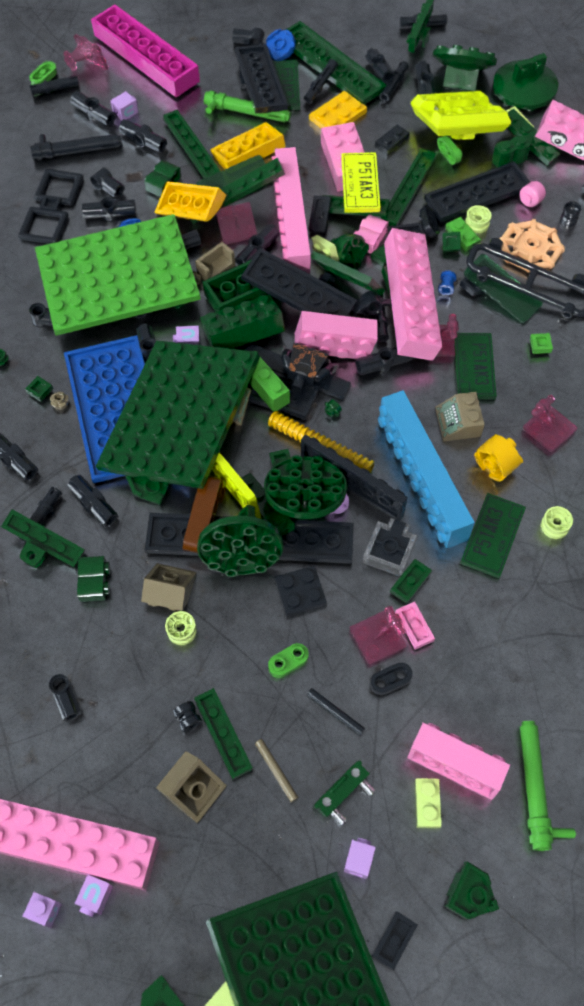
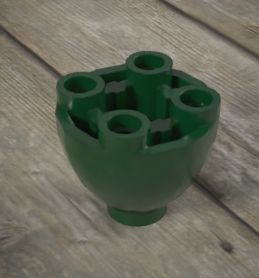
M350 233L333 238L330 242L336 246L338 262L358 270L369 249L364 238Z

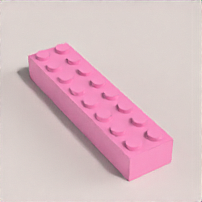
M296 148L275 149V156L272 157V160L278 158L285 175L276 179L277 182H274L275 193H278L276 195V206H280V208H277L278 219L281 220L279 221V231L283 234L281 235V246L285 247L282 249L283 259L310 274L311 255Z
M392 228L384 242L397 352L398 355L433 361L442 348L426 236L425 234Z
M0 799V854L83 875H90L98 879L146 891L160 843L157 838Z

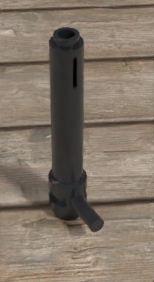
M40 134L39 143H34V145L30 146L33 160L37 159L40 161L43 158L54 159L56 156L120 148L119 146H122L121 135L112 134L51 143L50 141L46 142L44 134Z

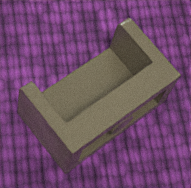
M221 242L195 261L197 274H200L201 279L205 281L235 267L234 251Z

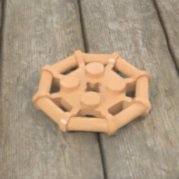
M536 219L508 224L507 230L499 238L504 243L502 251L516 257H521L530 263L533 262V264L544 269L554 268L555 262L565 251V246L562 245L557 234L558 230L541 224ZM513 233L516 234L514 238H510ZM548 238H551L553 243L548 242ZM508 245L513 247V252H510ZM548 251H554L551 257L547 255ZM515 265V266H517V267H519V268H521V269L526 270V273H530L529 270H527V269H525V268H522V267H520V266H518V265Z

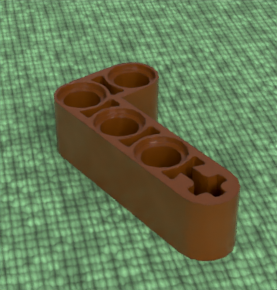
M209 476L204 489H197L183 541V550L198 553V537L205 527L214 522L218 503H222L224 499L225 484L222 478Z

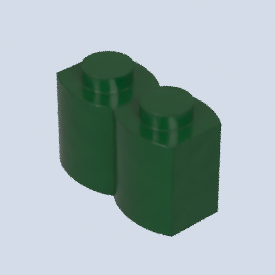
M517 136L510 141L499 142L495 145L492 162L496 168L514 161L516 164H520L527 160L531 143L526 136Z
M162 160L155 165L154 171L146 175L144 179L146 191L161 197L167 181L179 182L182 177L181 168Z
M104 556L79 557L77 597L80 602L106 600V594H110L109 581L106 582L107 574H110V562H107Z

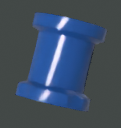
M444 271L441 273V284L438 286L440 294L451 295L454 293L453 284L457 278L454 272Z

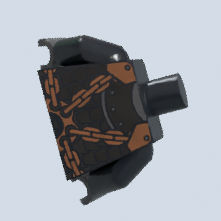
M295 342L291 349H287L283 345L281 356L283 368L288 372L287 377L293 380L291 388L295 391H302L304 384L313 386L315 382H320L330 374H334L339 364L333 365L331 360H328L327 353Z

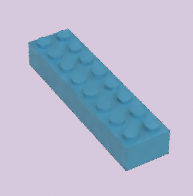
M404 390L382 397L378 423L381 428L385 429L387 441L390 444L392 443L396 458L401 460L404 474L408 475L411 479V487L414 492L418 493L421 507L427 510L428 520L432 526H435L438 540L440 543H444L446 549L468 541L475 522Z

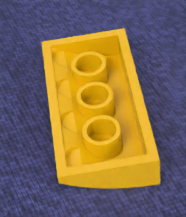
M265 122L210 149L220 166L230 175L274 153L275 149L284 148V135Z
M167 181L154 213L165 216L174 214L175 217L208 222L220 209L226 194L218 187Z

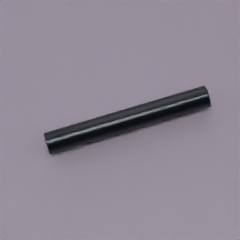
M313 688L309 690L307 696L357 734L361 735L364 732L365 727Z

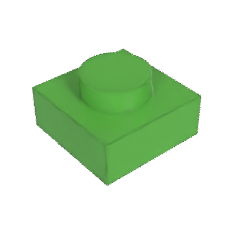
M550 333L531 334L530 343L533 354L552 353L553 346Z

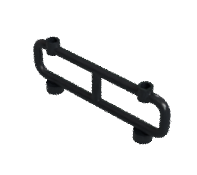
M492 238L489 244L477 243L470 249L466 263L472 272L478 274L477 279L480 282H486L487 279L493 280L562 310L561 315L564 318H571L572 315L584 317V309H577L572 303H563L531 289L537 274L584 294L583 274H575L572 280L502 251L504 243L499 238ZM479 250L485 251L529 270L530 273L525 286L491 272L486 266L479 267L475 265L474 258Z

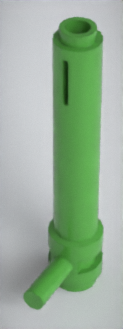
M210 90V92L206 91L204 96V105L208 106L206 108L208 114H211L217 108L218 110L226 109L283 123L289 122L291 118V112L288 110L255 114L251 101L227 96L226 93L220 92L218 94L216 91Z
M524 721L522 726H520L529 810L527 823L528 829L531 830L529 842L534 851L552 850L553 837L575 838L576 831L574 828H552L551 819L548 818L538 726L535 725V721Z

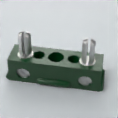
M356 761L313 804V809H317L325 818L331 814L340 825L344 824L347 819L337 807L358 785L369 796L375 792V789L365 780L370 773L361 765L362 762Z

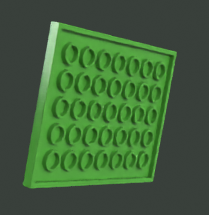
M174 214L35 247L56 336L201 300Z

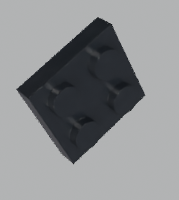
M315 565L275 576V582L286 617L327 606Z

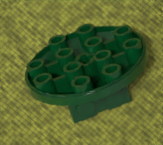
M437 45L432 54L433 58L447 66L443 87L475 91L479 71L497 65L495 53L479 52V48L470 47L469 50H466L460 45H453V48Z
M544 53L533 56L530 59L508 62L496 71L493 89L504 105L533 111L536 108L547 106L555 98L559 82L555 73L545 66L547 56Z
M294 455L290 459L275 465L267 473L264 480V494L268 503L279 513L297 519L325 517L342 505L347 493V482L343 473L335 465L323 460L320 456L301 457Z
M247 504L237 516L219 519L205 527L198 537L197 551L200 559L210 570L225 573L228 577L264 573L267 571V568L275 564L281 557L283 539L281 533L274 525L263 519L256 518L255 507Z

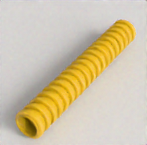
M274 411L269 417V427H273L275 430L278 429L279 432H284L285 435L289 434V437H294L296 441L299 440L301 443V439L305 434L311 438L314 437L325 447L334 449L338 455L350 459L359 468H364L370 473L373 470L375 464L373 460L369 461L368 457L363 458L362 454L358 455V452H353L352 449L348 450L346 446L342 447V444H337L335 440L331 441V438L326 439L325 435L321 436V433H316L315 430H310L309 427L305 428V425H300L298 421L295 422L294 419H289L288 416L284 417V414H279L278 411Z

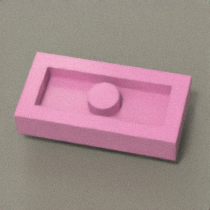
M415 602L395 611L415 650L434 642L435 637Z

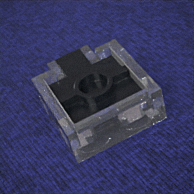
M390 518L388 524L378 521L363 555L362 563L401 577L417 538V535L409 532L410 524Z

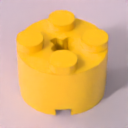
M497 434L489 438L474 453L478 466L482 471L487 469L490 472L488 476L495 481H502L523 463L522 457L515 448L516 443L511 438L505 439Z

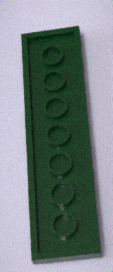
M299 21L286 29L293 34L296 41L293 53L319 73L324 69L329 59H334L338 63V67L328 80L341 90L349 93L363 105L380 95L386 87V84L303 22Z

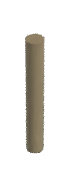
M263 739L258 740L255 743L256 747L290 802H294L299 798Z

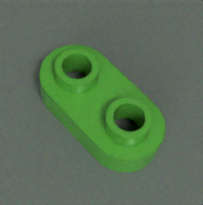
M50 61L42 63L30 74L31 84L42 83L44 80L50 81L57 74L55 63Z
M448 136L438 138V148L452 165L459 163L462 158V152L453 143L452 139Z
M296 643L272 656L268 662L270 674L276 678H282L302 667L308 661V649L303 644ZM300 651L302 654L297 657L294 655V652ZM281 662L283 666L278 668L275 664Z

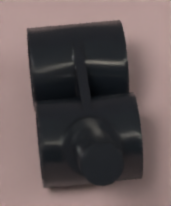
M367 291L357 299L349 317L368 319V314L376 315L380 313L383 306H392V300L382 299L378 297L376 292Z

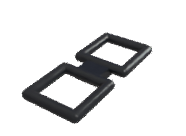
M46 169L34 195L36 201H42L40 207L29 208L18 238L20 240L45 244L59 242L69 216L67 212L59 211L61 205L72 206L74 204L84 176L80 173ZM50 176L75 180L68 198L43 195ZM34 214L60 218L53 237L27 234Z

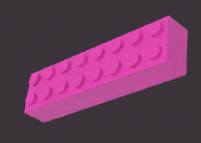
M117 5L111 6L91 19L94 35L175 97H178L200 82L199 68L196 63Z

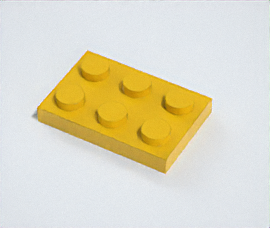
M343 91L310 113L309 120L319 128L351 123L367 113V107L349 93Z

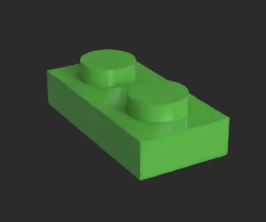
M461 217L446 224L445 229L448 232L461 233V247L465 252L470 250L473 245L481 242V239Z

